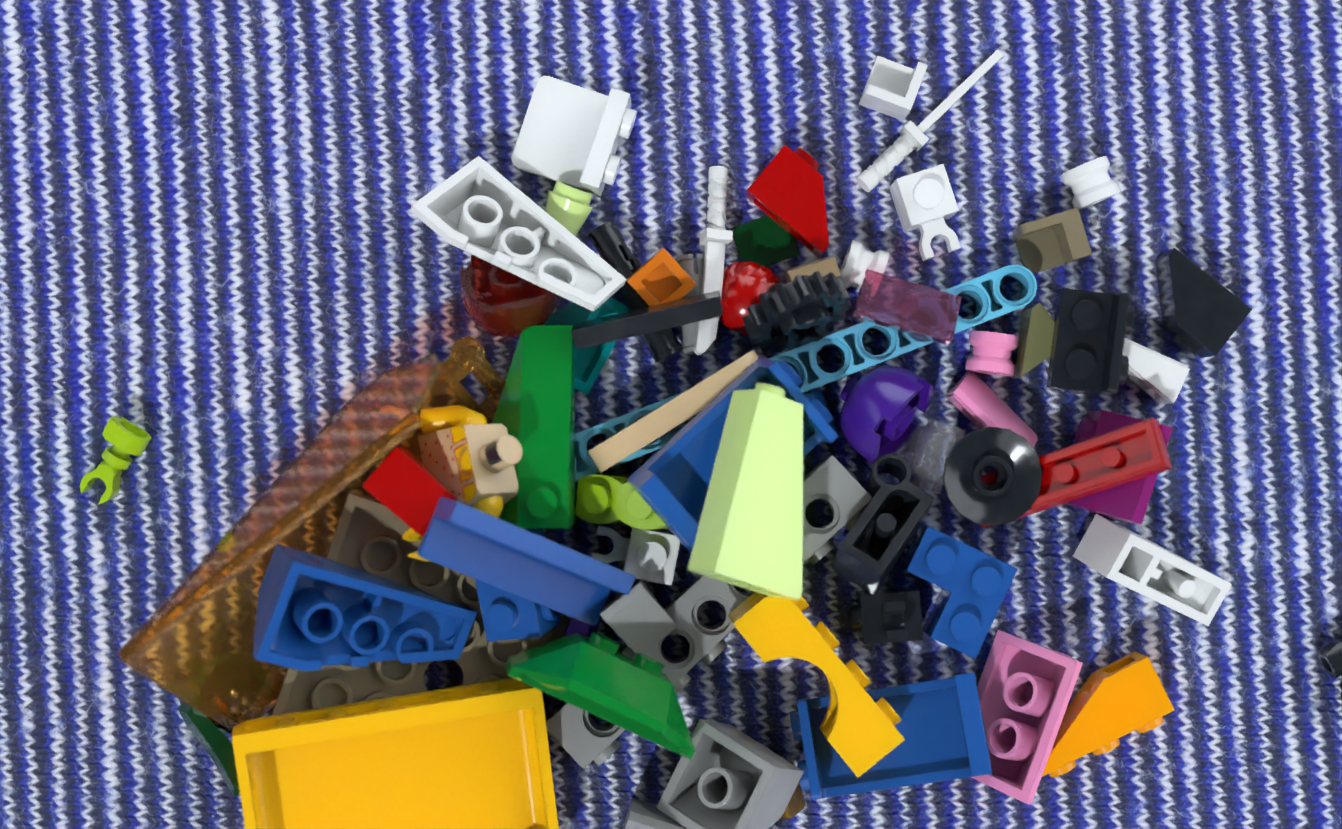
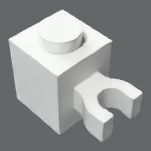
M944 164L896 179L889 189L904 233L920 229L919 251L922 260L925 261L934 257L930 245L933 237L943 238L947 243L949 253L960 249L961 246L956 233L945 223V220L951 218L959 209Z
M598 525L596 535L610 537L613 540L614 548L608 554L593 551V559L605 564L618 560L625 561L624 572L636 576V579L672 586L680 540L673 532L659 529L643 530L632 527L631 537L629 538L622 536L616 529L610 526Z

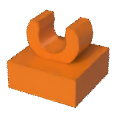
M664 247L627 279V282L649 306L682 299L697 285Z

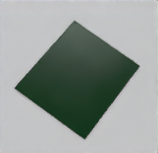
M768 215L730 228L733 231V239L742 262L751 261L767 267L800 255L795 238Z

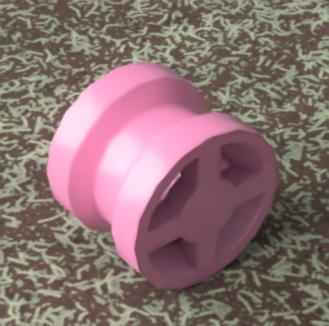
M970 331L969 342L973 349L972 356L966 360L965 370L990 375L1014 376L1015 365L1011 361L1012 351L1018 347L1019 337L998 332Z

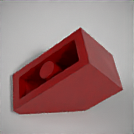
M784 145L748 188L745 197L820 258L829 246L823 176L816 171L820 165L803 149L797 147L793 152Z

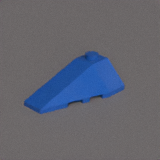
M276 544L258 591L253 657L256 660L301 671L322 670V666L349 664L351 667L369 666V662L399 660L401 663L459 659L477 612L474 609L334 560Z

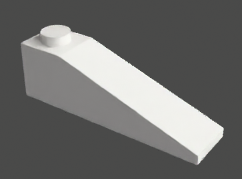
M477 156L411 207V212L447 243L593 312L617 292L627 280L480 156Z

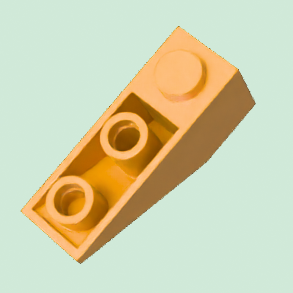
M1134 651L1091 673L1066 708L1042 777L1047 774L1050 777H1057L1071 771L1077 765L1075 760L1091 752L1094 755H1101L1115 749L1121 743L1119 738L1134 730L1137 733H1144L1157 728L1164 722L1162 716L1175 710L1148 656Z

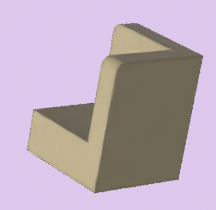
M1078 207L1021 224L1012 230L1022 265L1033 274L1092 255Z

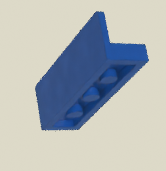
M440 497L418 549V555L422 558L592 626L598 623L600 613L604 608L610 590L629 595L636 577L463 503Z

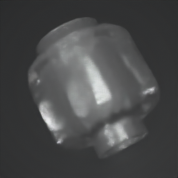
M928 419L927 425H917L913 428L903 456L911 467V475H914L913 485L940 494L944 485L945 460L954 444L964 437L966 430L933 419Z

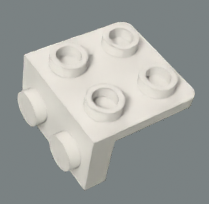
M550 76L540 77L536 82L511 157L513 165L517 169L553 181L558 180L574 188L601 196L605 183L609 185L614 184L621 163V157L615 155L621 137L629 138L636 119L637 111L631 109L630 94L611 88L609 96Z

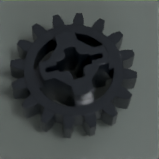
M819 271L814 272L810 276L803 275L801 277V275H797L792 282L786 284L777 283L765 293L759 295L761 303L749 305L747 308L749 315L743 317V321L754 348L760 346L761 351L766 352L774 347L776 353L784 349L792 350L800 347L803 343L810 341L818 342L823 339L829 332L834 330L833 322L845 320L846 315L844 311L851 309L852 305L849 301L851 298L842 279H836L832 272L823 277Z

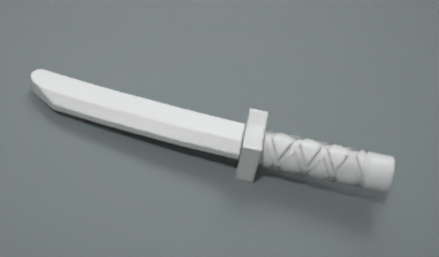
M997 49L918 126L910 120L899 132L901 136L893 142V145H890L883 152L882 156L880 155L872 165H869L856 178L861 188L866 192H870L884 179L885 175L887 176L895 166L904 160L905 156H908L913 150L918 152L929 140L924 132L952 107L1004 54Z
M712 166L709 168L707 228L700 235L699 245H705L701 294L719 290L720 296L723 285L725 248L733 240V231L726 230L725 227L728 169L724 166ZM719 317L697 323L694 353L696 355L703 354L716 339Z

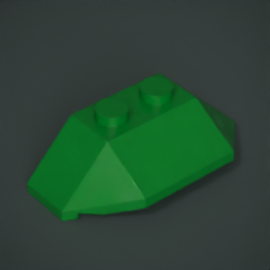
M592 631L589 638L576 632L509 656L505 665L508 676L676 752L685 758L692 759L695 749L672 682L662 672L664 665L659 661L639 652L635 659L617 651L619 643Z

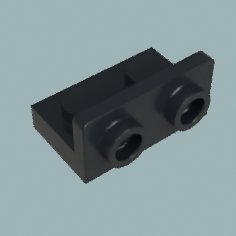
M1069 288L1059 289L1047 388L1101 395L1117 394L1119 385L1123 386L1126 382L1129 369L1128 356L1123 355L1125 336H1130L1135 321L1134 306H1129L1130 293L1117 292L1115 294Z

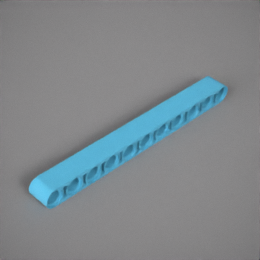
M1017 264L1008 265L825 336L818 342L812 341L769 359L777 363L781 360L787 362L800 376L802 383L798 388L802 393H805L1018 310L1029 304L1035 297L1037 290L1036 278L1024 266ZM1005 276L1013 277L1020 284L1021 294L1015 302L1005 299L1000 292V281ZM958 294L969 295L975 301L976 312L972 319L961 318L955 312L954 300ZM912 312H923L931 320V330L926 337H918L910 331L908 318ZM867 329H877L884 334L887 344L882 354H870L863 347L862 337ZM830 346L838 350L842 359L838 371L828 373L819 368L816 355L821 347ZM683 392L576 433L575 482L582 477L600 473L588 453L589 442L597 434H607L612 437ZM686 424L678 425L660 436L653 444L644 446L612 467L661 449Z

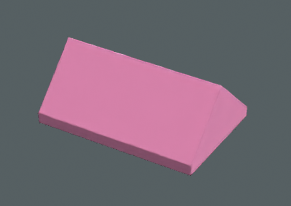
M1001 630L997 631L977 686L992 774L971 778L1023 803L1032 805L1080 673L1082 662Z

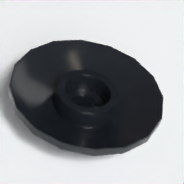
M985 427L970 431L957 441L945 460L943 483L947 498L957 512L976 524L991 526L1013 522L1026 513L1040 493L1042 479L1038 454L1029 442L1010 429ZM986 466H992L996 471L995 479L989 484L983 483L980 477L982 469Z

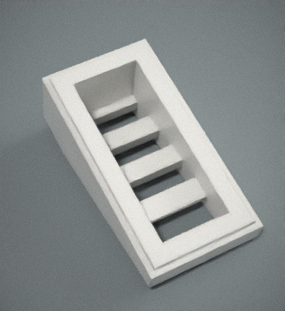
M1125 338L1123 355L1128 356L1129 359L1127 377L1156 401L1162 404L1174 403L1190 370L1187 368L1188 366Z

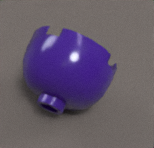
M883 365L869 370L862 377L854 375L846 383L840 394V399L844 401L840 412L841 430L848 444L873 464L881 455L896 453L917 427L911 423L916 409L925 414L933 395V385L917 374L899 366Z

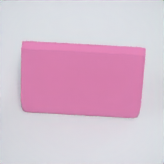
M967 372L946 393V398L978 429L985 427L1010 429L1024 437L1034 448L1038 440L1036 433L974 372Z

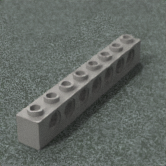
M827 455L803 478V563L809 560L814 565L822 559L834 546L829 539L843 526L850 531L866 509L865 505L873 499L833 455ZM816 499L825 500L831 509L830 519L820 527L811 526L805 518L807 505ZM700 574L664 608L675 622L676 627L643 654L664 665L662 672L672 682L676 694L691 680L687 672L700 660L705 665L709 664L726 648L727 644L722 639L735 628L728 614L755 593L754 591L743 593L738 591L732 584ZM708 600L718 601L725 608L723 620L714 626L704 625L697 618L699 606ZM671 634L684 636L690 645L687 654L679 659L667 657L661 649V643L667 636ZM627 644L618 651L633 659L637 655ZM565 701L546 718L547 731L583 769L593 760L598 766L604 763L619 748L620 745L615 739L626 730L613 723L600 725L592 719L589 712Z

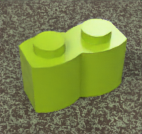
M596 474L578 479L575 514L581 519L594 524L625 523L633 528L643 530L669 529L627 481L630 475Z

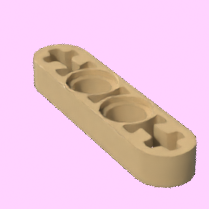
M753 349L589 450L588 453L600 473L701 412L759 359L755 350Z

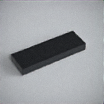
M718 290L575 323L571 332L575 348L582 349L720 317L723 314V305Z

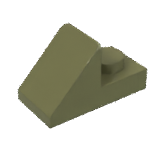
M1040 302L1022 312L1018 335L1019 341L1014 360L1015 372L1014 376H1012L1013 379L1022 377L1045 359L1050 363L1055 322ZM1068 390L1071 393V395L1084 393Z

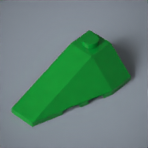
M574 325L523 326L492 424H503L507 428L508 435L515 437L522 447L521 460L514 464L519 486L517 495L503 505V510L498 518L520 528H570L576 524L574 340L571 332Z

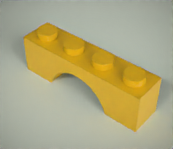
M757 592L753 593L728 614L729 619L764 663L779 658H799L813 663L824 672L829 685L830 700L827 713L819 728L828 742L859 778L905 740L894 727L902 719L884 697L880 698L877 702L873 701L864 689L871 681L853 659L845 665L833 651L840 645L839 641L822 621L815 626L810 623L802 613L809 607V604L802 596L800 600L770 597Z

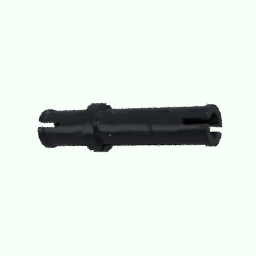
M615 220L606 222L587 234L600 257L626 279L642 266L639 257L634 258L627 247ZM626 280L618 292L624 300L628 311L649 307ZM671 328L642 334L655 363L683 349Z

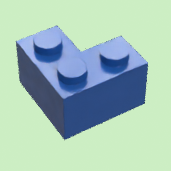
M922 524L912 538L899 567L942 588L923 628V633L976 659L1018 569Z

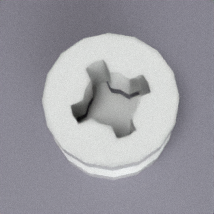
M1107 156L1094 159L1061 174L1063 183L1070 186L1073 191L1072 204L1074 208L1078 207V210L1086 208L1121 192L1119 184L1112 181L1109 176L1110 162Z
M852 240L840 270L841 276H838V278L842 279L846 288L853 286L861 289L864 296L873 299L885 272L889 252L883 250L871 252L865 250L862 243Z

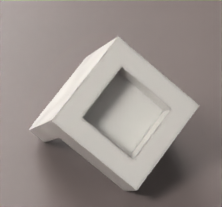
M877 55L859 105L904 121L912 109L928 65L918 62L915 68L912 69Z

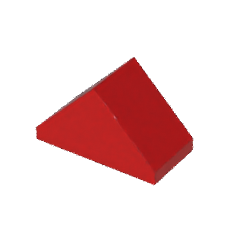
M396 446L362 485V487L422 537L425 535L440 497L454 501L458 499L405 446Z

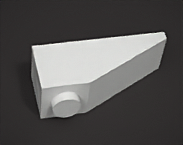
M1098 514L1093 518L1073 554V557L1106 578L1206 626H1209L1232 585L1213 573Z

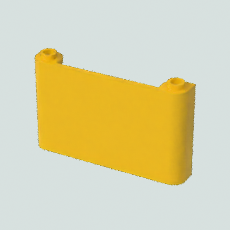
M514 678L261 717L236 725L232 731V743L245 829H559L542 691Z

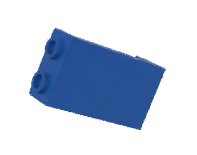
M763 357L756 360L627 479L630 485L690 553H692L733 391L754 389L756 383H765L784 389V398L802 404L803 457L819 442L825 441L831 444L838 437L829 425L833 420L832 415L817 399L813 397L810 400L807 399L798 388L802 383L800 376L784 360L778 363Z
M974 672L954 675L953 678L866 690L874 702L884 697L902 719L894 727L905 740L859 778L828 742L819 728L827 713L830 696L796 699L798 711L790 712L794 741H803L805 760L797 761V767L804 771L800 779V786L802 791L810 790L812 800L992 774Z

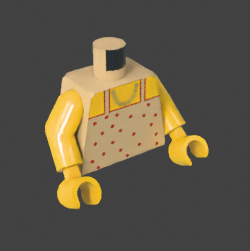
M461 405L421 409L419 415H414L408 410L393 408L387 409L382 413L381 416L399 417L401 421L397 432L383 433L387 438L406 440L411 438L416 430L422 429L424 434L418 436L423 464L458 498V502L499 518L503 505L517 495L519 486L514 464L521 460L522 447L515 437L508 435L507 428L503 424H487L484 415ZM412 528L408 529L402 537L403 540L409 542L423 539ZM418 551L408 554V557L417 560L430 561L420 557Z

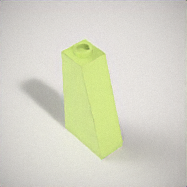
M756 383L754 389L736 390L732 393L687 570L770 597L800 600L803 590V405L784 398L785 390L780 387Z

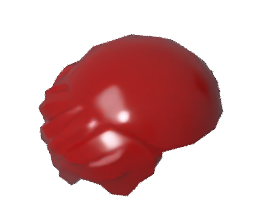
M751 261L734 262L724 267L721 294L723 314H721L719 320L728 329L749 337L743 321V317L749 315L747 308L749 305L761 303L759 295L781 282L778 280V275L773 274L772 269H767L764 265Z

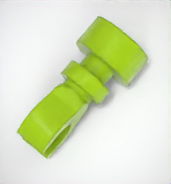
M110 417L102 435L113 446L105 448L101 455L104 460L96 469L87 473L80 483L81 494L90 491L97 478L105 483L106 490L98 504L108 502L118 495L122 469L127 470L133 461L130 455L141 456L152 439L148 432L124 417Z

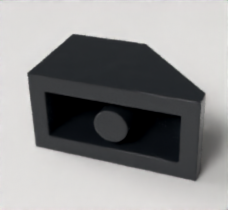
M1176 248L1161 253L1155 263L1163 329L1174 336L1171 343L1188 357L1196 358L1197 355L1200 358L1216 356L1252 309Z

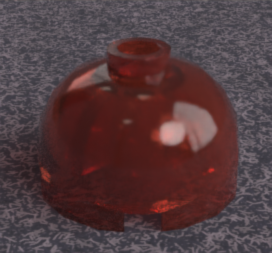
M471 255V264L465 270L462 266L459 273L462 301L466 313L480 329L491 335L506 338L520 337L521 332L532 325H544L552 316L557 304V294L474 255Z

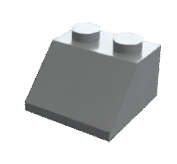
M699 719L691 736L695 749L692 759L681 756L656 808L686 829H769L783 816L804 771L730 724Z

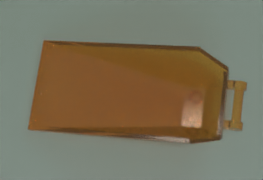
M472 336L460 338L453 345L451 356L444 362L435 353L388 369L347 401L118 652L121 661L231 731L242 722L262 717L274 707L288 667L256 660L253 657L258 591L276 544L326 558L349 491L376 499L362 485L396 446L407 447L423 463L418 436L424 434L422 429L416 430L411 438L404 440L422 424L416 417V415L420 414L421 409L461 405L484 415L487 424H492L506 379H502L485 358V350L478 340ZM470 372L488 391V398L481 404L459 382Z

